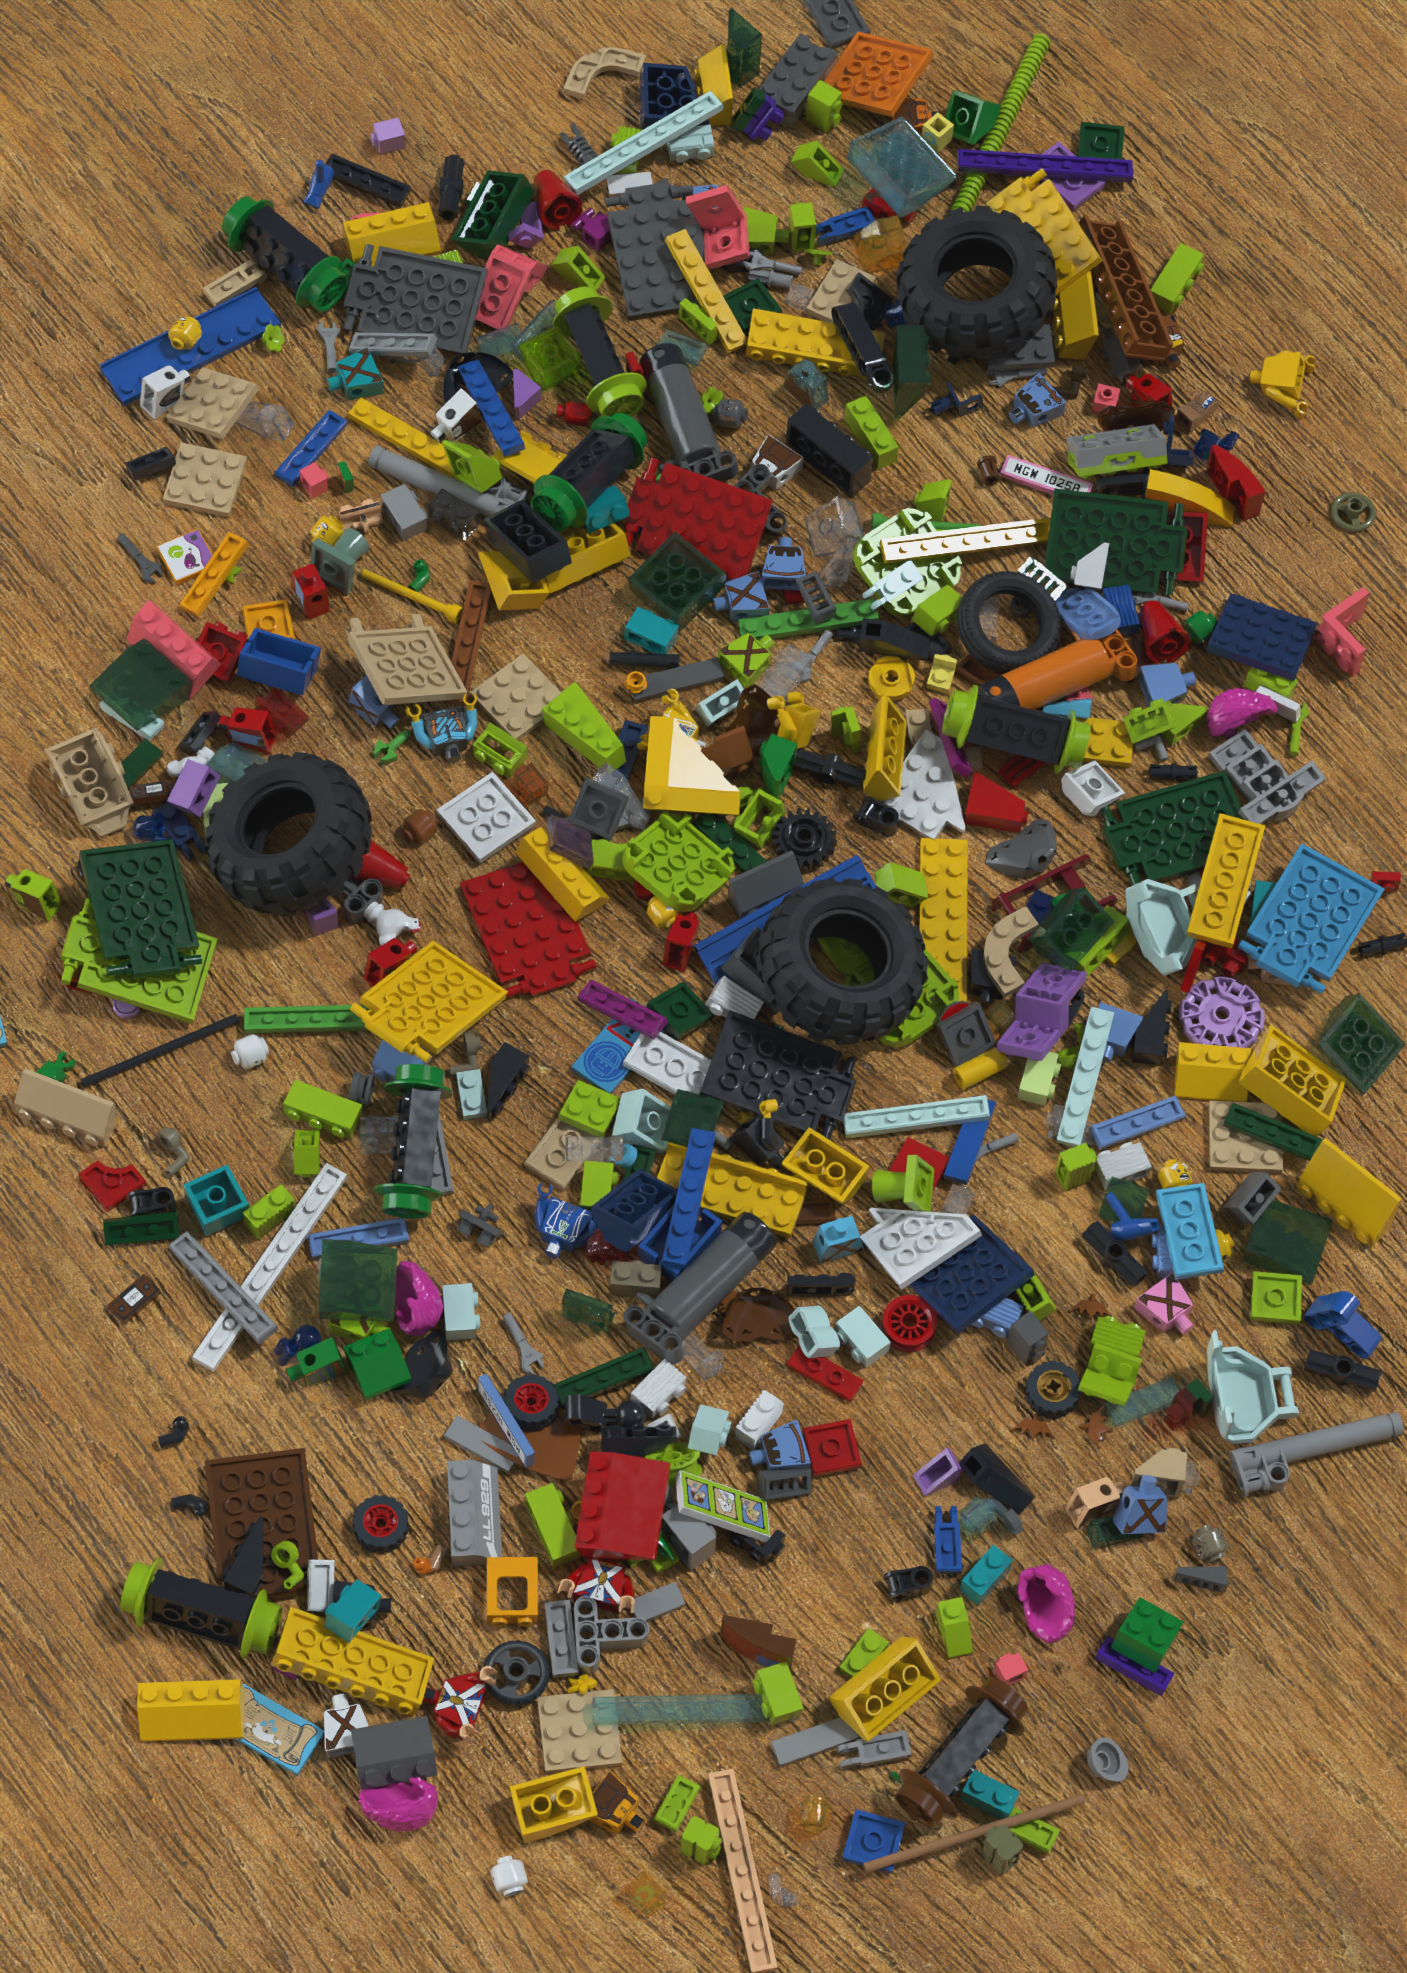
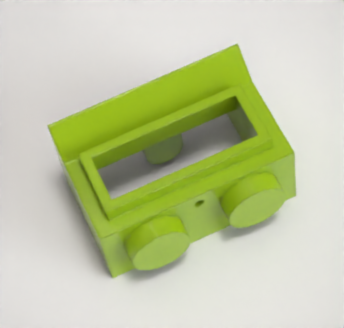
M489 722L485 731L473 743V755L481 763H487L492 766L498 774L511 778L527 760V746ZM493 739L500 744L504 751L507 752L509 750L514 755L508 760L486 746L488 742Z
M758 789L756 794L748 799L744 812L736 817L734 829L742 838L762 849L774 831L775 823L780 822V817L785 815L786 810L781 800ZM764 806L771 809L770 814L764 817L762 826L757 833L749 830Z

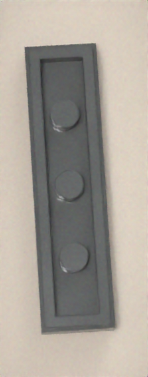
M715 657L645 675L647 688L641 690L638 694L632 693L635 703L669 695L667 692L669 689L681 692L724 681V675L718 658Z

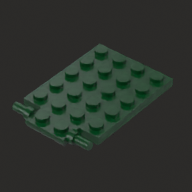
M1054 488L1043 580L1074 584V580H1070L1072 566H1077L1079 560L1105 542L1109 543L1102 587L1112 588L1128 584L1131 591L1157 594L1160 571H1164V578L1166 579L1164 595L1173 596L1174 583L1178 578V573L1183 574L1188 527H1184L1185 520H1182L1184 504L1175 503L1174 517L1171 519L1170 525H1166L1169 503L1166 501Z
M1225 770L1116 802L1115 807L1122 823H1118L1117 819L1113 818L1109 806L1100 809L1105 821V828L1102 830L1103 836L1118 871H1124L1125 876L1130 879L1132 886L1141 882L1138 876V866H1141L1146 879L1159 883L1204 870L1219 814L1243 819L1238 813L1241 806Z
M173 839L80 850L79 858L104 962L128 959L129 961L123 962L122 965L106 967L107 976L124 975V977L132 976L133 980L180 974L181 969H186L187 966L202 964L201 955L185 956L184 954H177V952L198 950L199 942Z

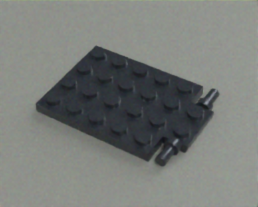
M729 1010L699 1096L755 1117L758 1115L764 1117L759 1108L761 1102L775 1099L778 1103V1110L771 1113V1118H774V1124L804 1134L809 1127L816 1130L818 1121L822 1118L824 1119L822 1123L824 1128L821 1135L830 1140L832 1131L836 1130L837 1124L841 1126L843 1124L856 1086V1081L853 1079L854 1074L852 1073L856 1059L847 1057L844 1069L839 1074L835 1073L842 1052Z

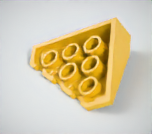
M651 716L643 809L649 811L739 815L741 794L739 789L735 785L732 786L724 778L722 770L713 760L709 761L701 752L702 748L691 736H687L679 727L680 723L674 717Z

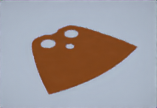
M493 1413L478 1426L512 1445ZM556 1416L555 1421L553 1420L551 1425L545 1427L544 1430H536L535 1432L522 1431L535 1451L534 1463L529 1467L524 1466L519 1456H514L483 1442L503 1457L527 1469L571 1481L578 1456L581 1429L566 1424L565 1421L559 1420Z

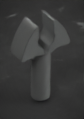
M989 1498L988 1504L1005 1521L1006 1529L1010 1533L1017 1535L1024 1530L1021 1527L1023 1525L1022 1521L1013 1509L1008 1511L996 1498Z

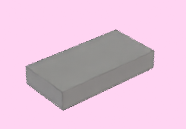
M673 1582L634 1598L633 1614L635 1618H642L649 1622L685 1607L686 1603L676 1582Z

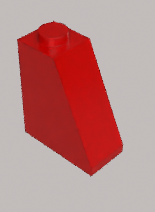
M974 772L966 808L965 824L1021 833L1022 825H1027L1029 811H1025V801L983 775Z

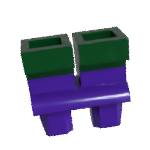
M754 86L743 101V104L739 106L731 117V128L738 132L740 130L745 132L752 140L758 137L767 141L772 133V128L767 126L766 123L770 120L778 125L784 118V113L776 107L774 99Z

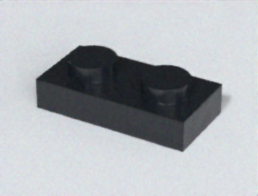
M168 447L125 462L127 471L134 480L146 478L149 474L166 470L176 464L175 457Z
M208 711L201 714L178 745V748L183 753H193L203 748L205 745L204 741L218 727L217 724L221 717L218 712Z

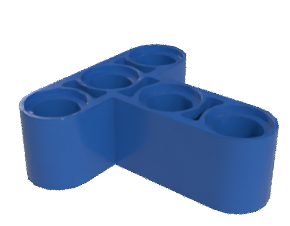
M1347 1291L1318 1296L1303 1316L1305 1322L1315 1329L1328 1328L1350 1350L1364 1359H1368L1382 1340L1380 1333L1356 1312L1360 1301Z

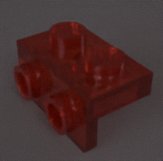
M276 687L264 698H261L259 695L255 698V710L269 712L275 730L278 733H284L288 738L309 721L308 715Z

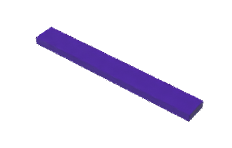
M958 149L957 168L958 171L1032 176L1043 168L1047 174L1045 177L1132 182L1133 180L1132 160Z

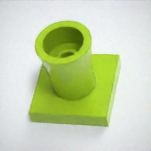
M908 1155L906 1172L875 1170L872 1178L874 1200L877 1203L904 1199L903 1202L914 1211L931 1212L934 1168L918 1155Z

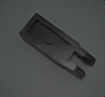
M840 1273L838 1276H829L827 1274H820L818 1276H805L802 1274L787 1276L786 1296H848L854 1292L856 1279L852 1273Z

